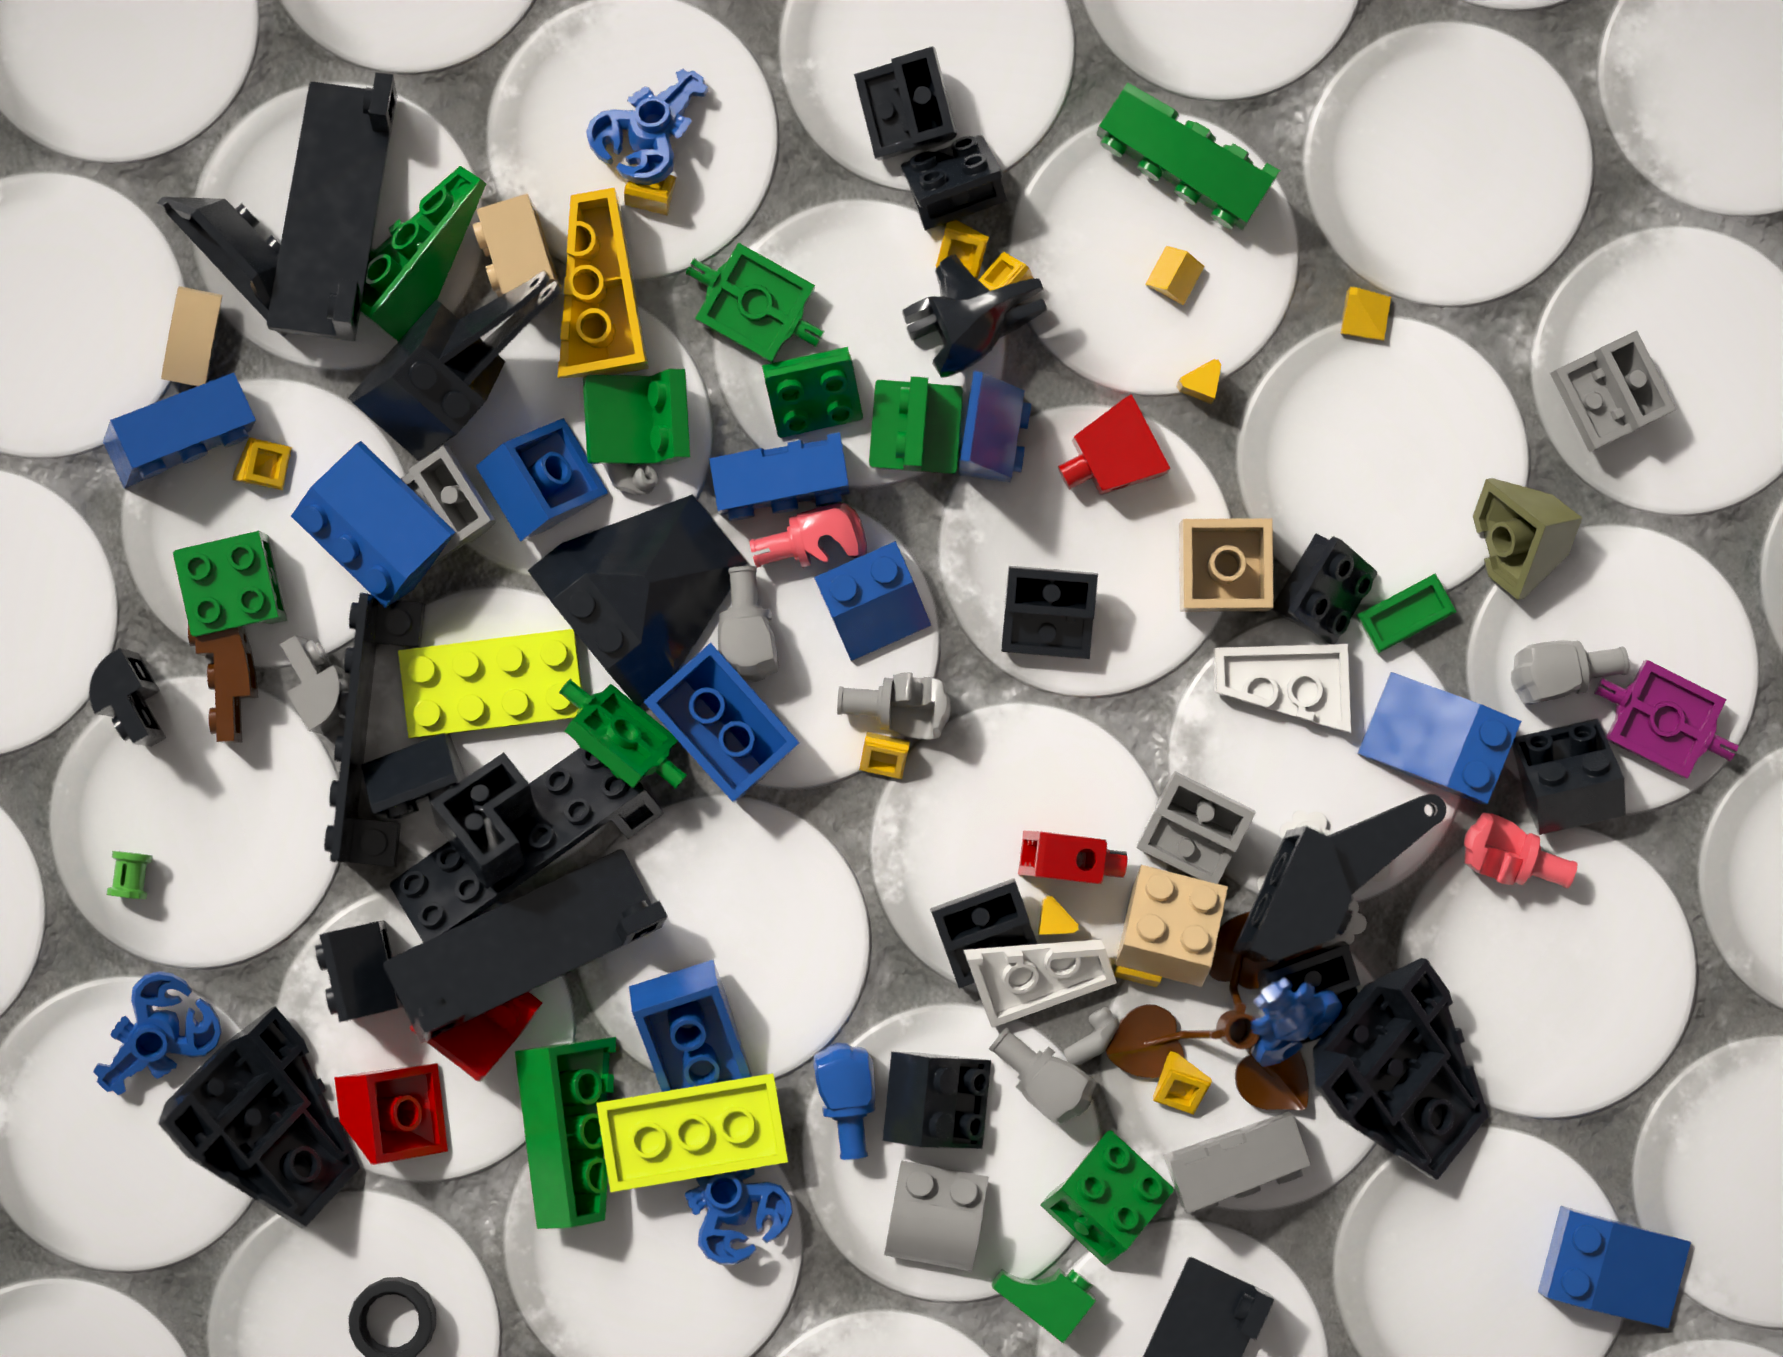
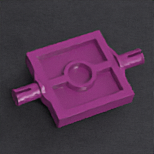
M1649 660L1643 661L1634 681L1626 689L1606 680L1604 677L1597 684L1599 687H1596L1594 694L1617 704L1615 720L1606 736L1607 740L1683 779L1689 778L1697 759L1707 750L1727 759L1729 762L1735 756L1732 752H1737L1738 744H1734L1715 734L1718 716L1727 699Z

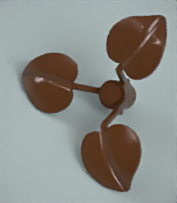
M1248 911L1232 917L1219 927L1212 966L1208 974L1217 981H1230L1229 991L1235 1008L1220 1016L1216 1029L1176 1032V1020L1171 1012L1157 1005H1141L1129 1011L1120 1021L1119 1028L1106 1049L1107 1057L1113 1064L1127 1073L1145 1078H1158L1162 1073L1170 1051L1178 1053L1184 1058V1051L1178 1040L1220 1039L1226 1045L1237 1049H1245L1249 1054L1238 1062L1235 1069L1236 1088L1246 1102L1266 1110L1287 1109L1302 1111L1307 1108L1309 1082L1306 1066L1300 1051L1283 1062L1271 1066H1261L1251 1054V1048L1258 1041L1260 1035L1252 1033L1251 1023L1255 1018L1245 1013L1246 1005L1242 1003L1238 992V984L1246 989H1258V972L1277 965L1279 960L1256 963L1232 951L1250 913Z

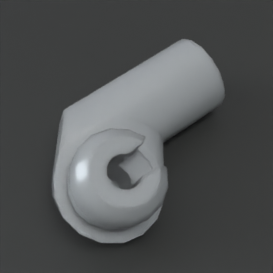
M603 464L613 486L617 490L644 495L653 491L658 482L657 473L650 466L643 468L630 464Z
M1102 1007L1089 1016V1023L1095 1029L1090 1035L1064 1049L1068 1062L1078 1067L1106 1050L1119 1028L1118 1018L1112 1016L1111 1010L1108 1007Z

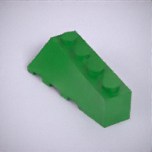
M1127 82L1098 126L1096 135L1102 138L1100 144L1118 157H1122L1125 153L1139 162L1137 165L1138 170L1155 181H1159L1162 177L1176 186L1174 193L1189 204L1196 205L1199 201L1211 209V217L1224 227L1233 229L1234 226H1237L1243 230L1272 187L1280 170L1269 163H1266L1262 170L1253 165V161L1248 157V151L1234 143L1231 146L1225 144L1221 147L1215 143L1216 137L1211 133L1210 129L1190 120H1187L1183 125L1176 121L1179 113L1175 109Z
M616 1037L514 1051L537 1229L572 1228L605 1221L608 1173L606 1161L603 1159L604 1148L596 1103L607 1101V1093H613L614 1074H609L610 1053H616Z

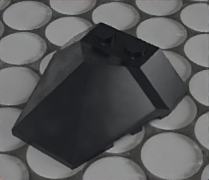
M692 494L565 541L527 571L604 669L632 702L640 707L648 697L679 671L680 666L703 634L702 632L725 600L731 590L728 569L746 566L748 563Z
M1420 958L1366 984L1313 1047L1314 1081L1316 1089L1337 1118L1429 1178L1438 1180L1489 1115L1474 1068L1466 1064L1460 1045L1465 1042L1461 1028L1454 1026L1448 1007L1453 1004L1450 992L1428 959Z
M275 1006L224 1043L165 1102L157 1124L188 1159L302 1229L308 1226L360 1169V1165L339 1118H333L322 1094L326 1092L325 1086L321 1078L316 1080L305 1054H308L309 1050L304 1039Z

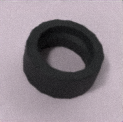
M403 1277L383 1278L370 1284L354 1300L348 1316L349 1334L356 1349L365 1357H416L431 1341L436 1328V1308L429 1293L417 1282ZM397 1294L407 1298L415 1306L418 1313L419 1326L415 1336L408 1343L400 1347H387L379 1344L371 1337L367 1328V1314L370 1306L378 1298Z

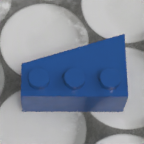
M231 373L111 419L103 443L124 489L145 479L157 476L182 462L190 463L207 455L209 450L223 444L224 447H230L243 442L249 437L248 432L252 430L256 419L235 373Z
M840 432L827 434L828 440L803 443V440L788 442V446L766 450L758 448L709 458L719 514H728L729 520L733 521L755 517L754 509L772 507V513L775 514L798 510V502L815 500L816 506H826L842 502L841 495L850 494Z

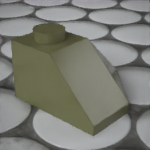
M1494 478L1486 479L1473 513V520L1477 533H1484L1490 556L1484 559L1488 576L1517 600L1524 599L1569 555L1583 518L1552 494Z

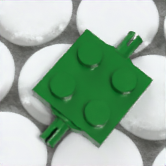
M739 242L728 261L718 268L717 271L701 263L696 258L690 263L691 267H688L685 275H689L708 286L706 300L695 317L698 323L770 363L774 362L783 344L793 335L810 343L815 348L820 343L818 338L822 339L825 331L803 320L804 307L815 290L814 284Z
M570 678L561 688L559 694L563 695L579 709L577 715L572 719L564 732L572 737L582 749L590 752L606 765L617 778L624 780L634 788L646 775L656 772L672 785L674 789L686 778L687 774L667 759L669 752L678 740L615 686L610 684L602 692L589 695Z

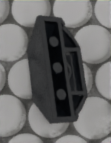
M162 197L157 204L267 321L280 243L272 235L266 240L259 235L254 228L260 222L242 203L234 208L226 199ZM277 331L283 337L288 334V332Z

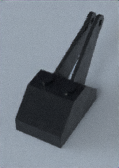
M542 271L529 281L461 319L457 318L441 302L435 300L348 399L417 460L456 436L484 405L506 362L499 356L500 352L533 318L557 298L562 286L556 281L546 286L551 276L546 271ZM503 321H505L498 329H496V330H495L489 337H487L484 341L481 339L482 336H484V335L487 334L489 331H491V330L494 329L496 326H498V325L501 324Z
M1435 794L1419 796L1328 836L1308 826L1287 830L1232 951L1256 963L1277 961L1335 939L1337 934L1342 935L1353 915V911L1348 909L1353 899L1352 894L1444 819L1446 805L1443 799ZM1426 805H1429L1432 809L1430 816L1425 813Z

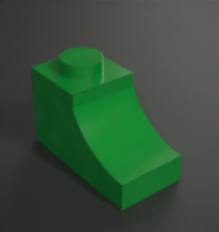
M1058 1268L1054 1275L1037 1280L1019 1278L1001 1269L991 1282L994 1290L1062 1343L1065 1342L1096 1302L1094 1295L1089 1292L1093 1284L1074 1269L1067 1275Z

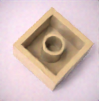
M528 193L476 209L480 222L474 223L473 229L480 249H483L486 257L491 256L493 264L486 266V271L494 292L496 291L498 297L529 281L542 271H546L551 276L546 286L554 281L559 283L537 209Z
M1272 518L1183 519L1179 523L1180 612L1269 611L1273 608Z
M1141 865L1132 887L1115 965L1202 987L1212 966L1228 887Z

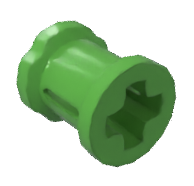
M112 851V858L116 862L112 887L107 888V895L147 900L148 893L144 891L147 864L152 862L153 855Z

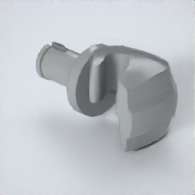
M755 566L732 567L728 569L732 607L728 608V611H723L719 614L718 651L744 681L757 682L778 672L779 669L775 637L768 622L772 620V612L770 609H764L763 606L758 605L757 568Z
M1561 640L1528 645L1514 657L1511 683L1523 704L1528 705L1562 698L1572 692L1577 694L1586 693L1592 678L1628 674V653L1624 646L1616 649L1587 652L1580 641Z
M907 672L893 675V678H884L883 686H879L878 690L844 688L842 686H839L837 715L877 716V721H880V729H891L907 737L927 740L940 738L951 713L950 697L946 693L945 682L935 677L915 678L913 673Z
M1007 1027L990 1046L989 1050L991 1052L993 1051L1020 1074L1017 1077L1020 1082L1015 1087L1022 1092L1021 1094L1027 1101L1052 1122L1065 1124L1074 1116H1080L1089 1108L1097 1083L1092 1077L1072 1063L1053 1057L1055 1051L1049 1046L1043 1053L1040 1050L1036 1053L1012 1034Z

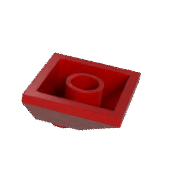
M438 1063L334 1077L339 1121L371 1165L448 1152Z

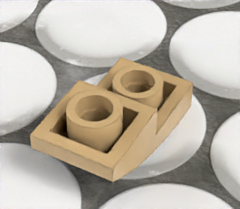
M178 287L161 379L194 386L207 383L223 295Z

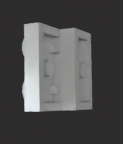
M1637 330L1550 373L1589 452L1677 410Z
M443 445L408 469L409 473L401 478L456 532L431 567L466 543L478 539L496 523L494 516L448 445Z
M295 635L280 644L302 682L300 685L287 691V694L308 731L324 734L343 720L339 716L340 698L342 691L349 692L350 675L345 673L343 668L332 666L328 655L319 642L315 644L312 640Z
M1175 771L1165 786L1136 848L1200 880L1218 884L1233 853L1237 851L1256 811Z
M901 1160L884 1255L972 1272L989 1177Z

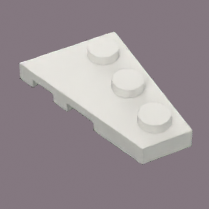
M1348 644L1214 648L1215 693L1351 733Z
M1102 939L964 950L991 1028L1117 983Z

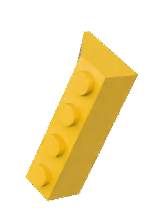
M615 188L574 194L570 197L558 378L616 375L649 369L620 202Z

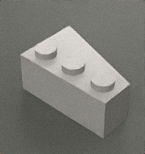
M1289 1111L1163 1155L1180 1205L1187 1214L1191 1212L1198 1213L1219 1205V1201L1234 1195L1236 1199L1259 1192L1261 1190L1260 1185L1275 1179L1278 1184L1295 1180L1303 1176L1301 1169L1311 1166L1294 1115Z

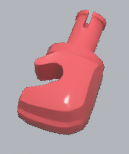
M844 502L798 513L795 516L789 517L790 526H787L786 532L749 540L751 552L770 549L769 552L754 555L753 560L757 568L761 567V565L794 557L796 561L799 560L802 568L811 566L810 555L827 564L830 561V557L819 544V539L823 535H829L838 541L849 557L857 558L867 554V541L860 517L855 509Z
M1484 812L1465 835V864L1473 871L1492 877L1499 883L1524 885L1527 879L1535 876L1568 889L1574 880L1577 862L1541 851L1540 836L1532 833L1527 835L1515 823L1503 817Z

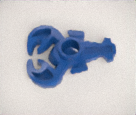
M682 68L677 71L678 83L670 86L657 96L646 86L641 88L640 91L635 92L633 96L627 99L636 108L635 110L613 109L602 111L591 119L586 135L590 149L597 158L612 165L614 160L607 152L606 146L612 144L614 146V153L620 155L623 149L622 129L628 130L629 143L633 151L637 152L628 155L626 161L630 165L638 164V166L632 167L618 163L616 169L624 179L639 185H652L666 179L673 172L675 163L670 137L672 135L677 139L682 137V133H685L691 124V118L684 117L683 115L685 114V109L690 104L689 101L692 96L705 97L708 92V86L705 85L704 78L694 70L687 72Z
M157 971L145 974L133 986L131 1003L136 1023L132 1024L127 1016L121 1017V1021L117 1022L115 1029L112 1030L110 1035L113 1039L123 1044L119 1047V1051L114 1056L113 1062L110 1065L97 1063L93 1070V1073L98 1076L97 1083L105 1091H114L118 1096L126 1092L124 1079L132 1077L146 1066L157 1079L170 1073L171 1069H176L178 1064L166 1056L168 1053L190 1058L204 1057L218 1045L222 1032L220 1020L212 1006L203 999L199 998L195 1002L203 1014L202 1021L198 1022L195 1019V1011L190 1007L186 1013L185 1037L179 1035V1019L176 1012L169 1010L153 1011L152 1006L168 1007L183 1001L179 995L171 996L168 994L167 990L169 989L180 991L184 995L189 996L192 989L185 980L173 973Z
M1285 978L1279 982H1274L1264 989L1261 995L1255 999V1005L1259 1010L1262 1009L1265 1016L1255 1019L1251 1023L1252 1033L1260 1035L1258 1041L1251 1048V1054L1261 1066L1278 1064L1298 1052L1303 1047L1300 1041L1305 1040L1307 1036L1313 1040L1325 1032L1337 1020L1343 1008L1336 994L1331 991L1315 994L1314 986L1312 987L1308 983L1302 984L1299 990L1293 993L1289 990L1292 985Z
M751 1168L698 1177L696 1181L699 1186L685 1193V1198L688 1200L689 1208L692 1209V1214L698 1215L705 1207L708 1209L702 1226L699 1229L698 1246L707 1259L717 1264L735 1265L749 1259L757 1251L754 1244L743 1249H734L733 1243L738 1241L745 1243L749 1238L741 1232L720 1229L722 1224L732 1226L745 1225L750 1217L753 1202H758L755 1220L757 1233L763 1230L764 1222L767 1219L772 1221L771 1229L762 1237L765 1243L777 1239L789 1225L793 1214L792 1201L782 1186L770 1182L750 1184L743 1182V1180L755 1174V1169Z

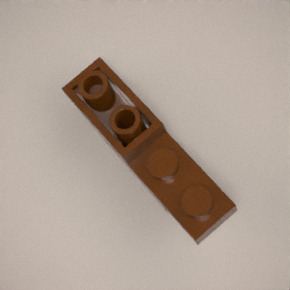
M188 625L189 645L195 646L196 654L214 656V663H209L207 666L209 690H215V707L209 709L210 733L216 734V741L220 743H242L241 699L258 698L256 670L245 627L242 626L194 637L191 635Z

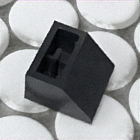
M1598 718L1515 737L1512 745L1525 801L1539 835L1626 816L1624 776Z
M447 733L439 734L361 764L373 814L387 815L388 819L394 818V820L418 812L417 803L429 799V802L466 778L452 738Z
M385 920L319 934L321 944L315 945L316 957L320 970L328 971L331 988L325 989L326 1001L330 1014L338 1015L339 1023L402 1007L383 969V963L393 957Z
M891 1051L883 1141L925 1148L983 1149L991 1060Z

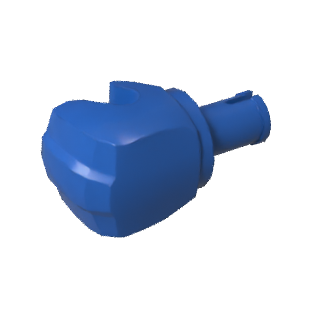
M835 1043L814 1055L813 1065L818 1092L825 1104L822 1107L823 1116L832 1117V1120H837L840 1159L868 1157V1151L866 1150L863 1117L876 1110L873 1061L865 1048L850 1046L848 1043Z

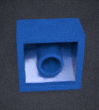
M564 418L502 443L476 465L477 470L520 542L554 527L608 494L592 464L588 463L585 452Z
M896 541L814 577L851 661L931 626L917 588Z

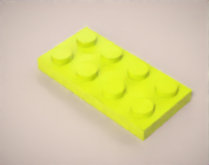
M573 629L398 650L407 732L410 739L436 736L442 733L452 734L573 719L579 710L563 695L559 694L561 688L570 678L582 688L576 634Z
M774 1073L596 1103L610 1192L788 1162Z

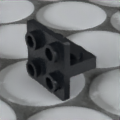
M982 135L961 137L955 140L951 146L935 152H920L914 155L910 161L900 165L910 187L921 224L925 231L1007 201L1001 181L1003 177L1001 168Z
M1315 534L1273 603L1272 610L1279 616L1310 630L1326 644H1336L1339 637L1347 630L1350 619L1363 597L1370 592L1373 581L1377 576V571L1341 539L1332 536L1329 540L1319 534Z

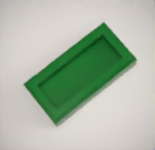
M1435 573L1357 614L1356 617L1376 654L1456 613V610Z

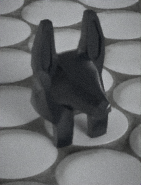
M954 254L940 261V265L935 269L940 296L926 297L902 310V315L905 323L910 324L906 327L911 341L938 331L945 347L933 359L932 364L940 377L946 378L961 373L982 360L992 351L999 338L1047 311V306L1043 299H1039L1015 307L1043 291L1044 288L1039 278L1012 283L990 291L966 269Z

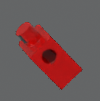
M1132 394L1122 399L1073 437L1072 442L1079 456L1057 466L1069 490L1092 479L1100 495L1161 477L1171 469Z
M1023 830L1018 874L1102 884L1104 876L1124 878L1128 857L1126 851L1107 849V840ZM1081 852L1083 861L1078 867L1076 857Z

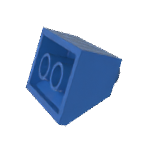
M362 441L356 443L310 487L291 515L310 536L385 608L416 588L456 533Z
M711 642L644 701L733 803H736L800 743Z

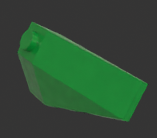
M462 166L454 170L421 199L418 213L404 223L398 219L388 228L392 235L375 250L371 248L360 313L396 341H399L431 304L438 300L485 189L486 183Z

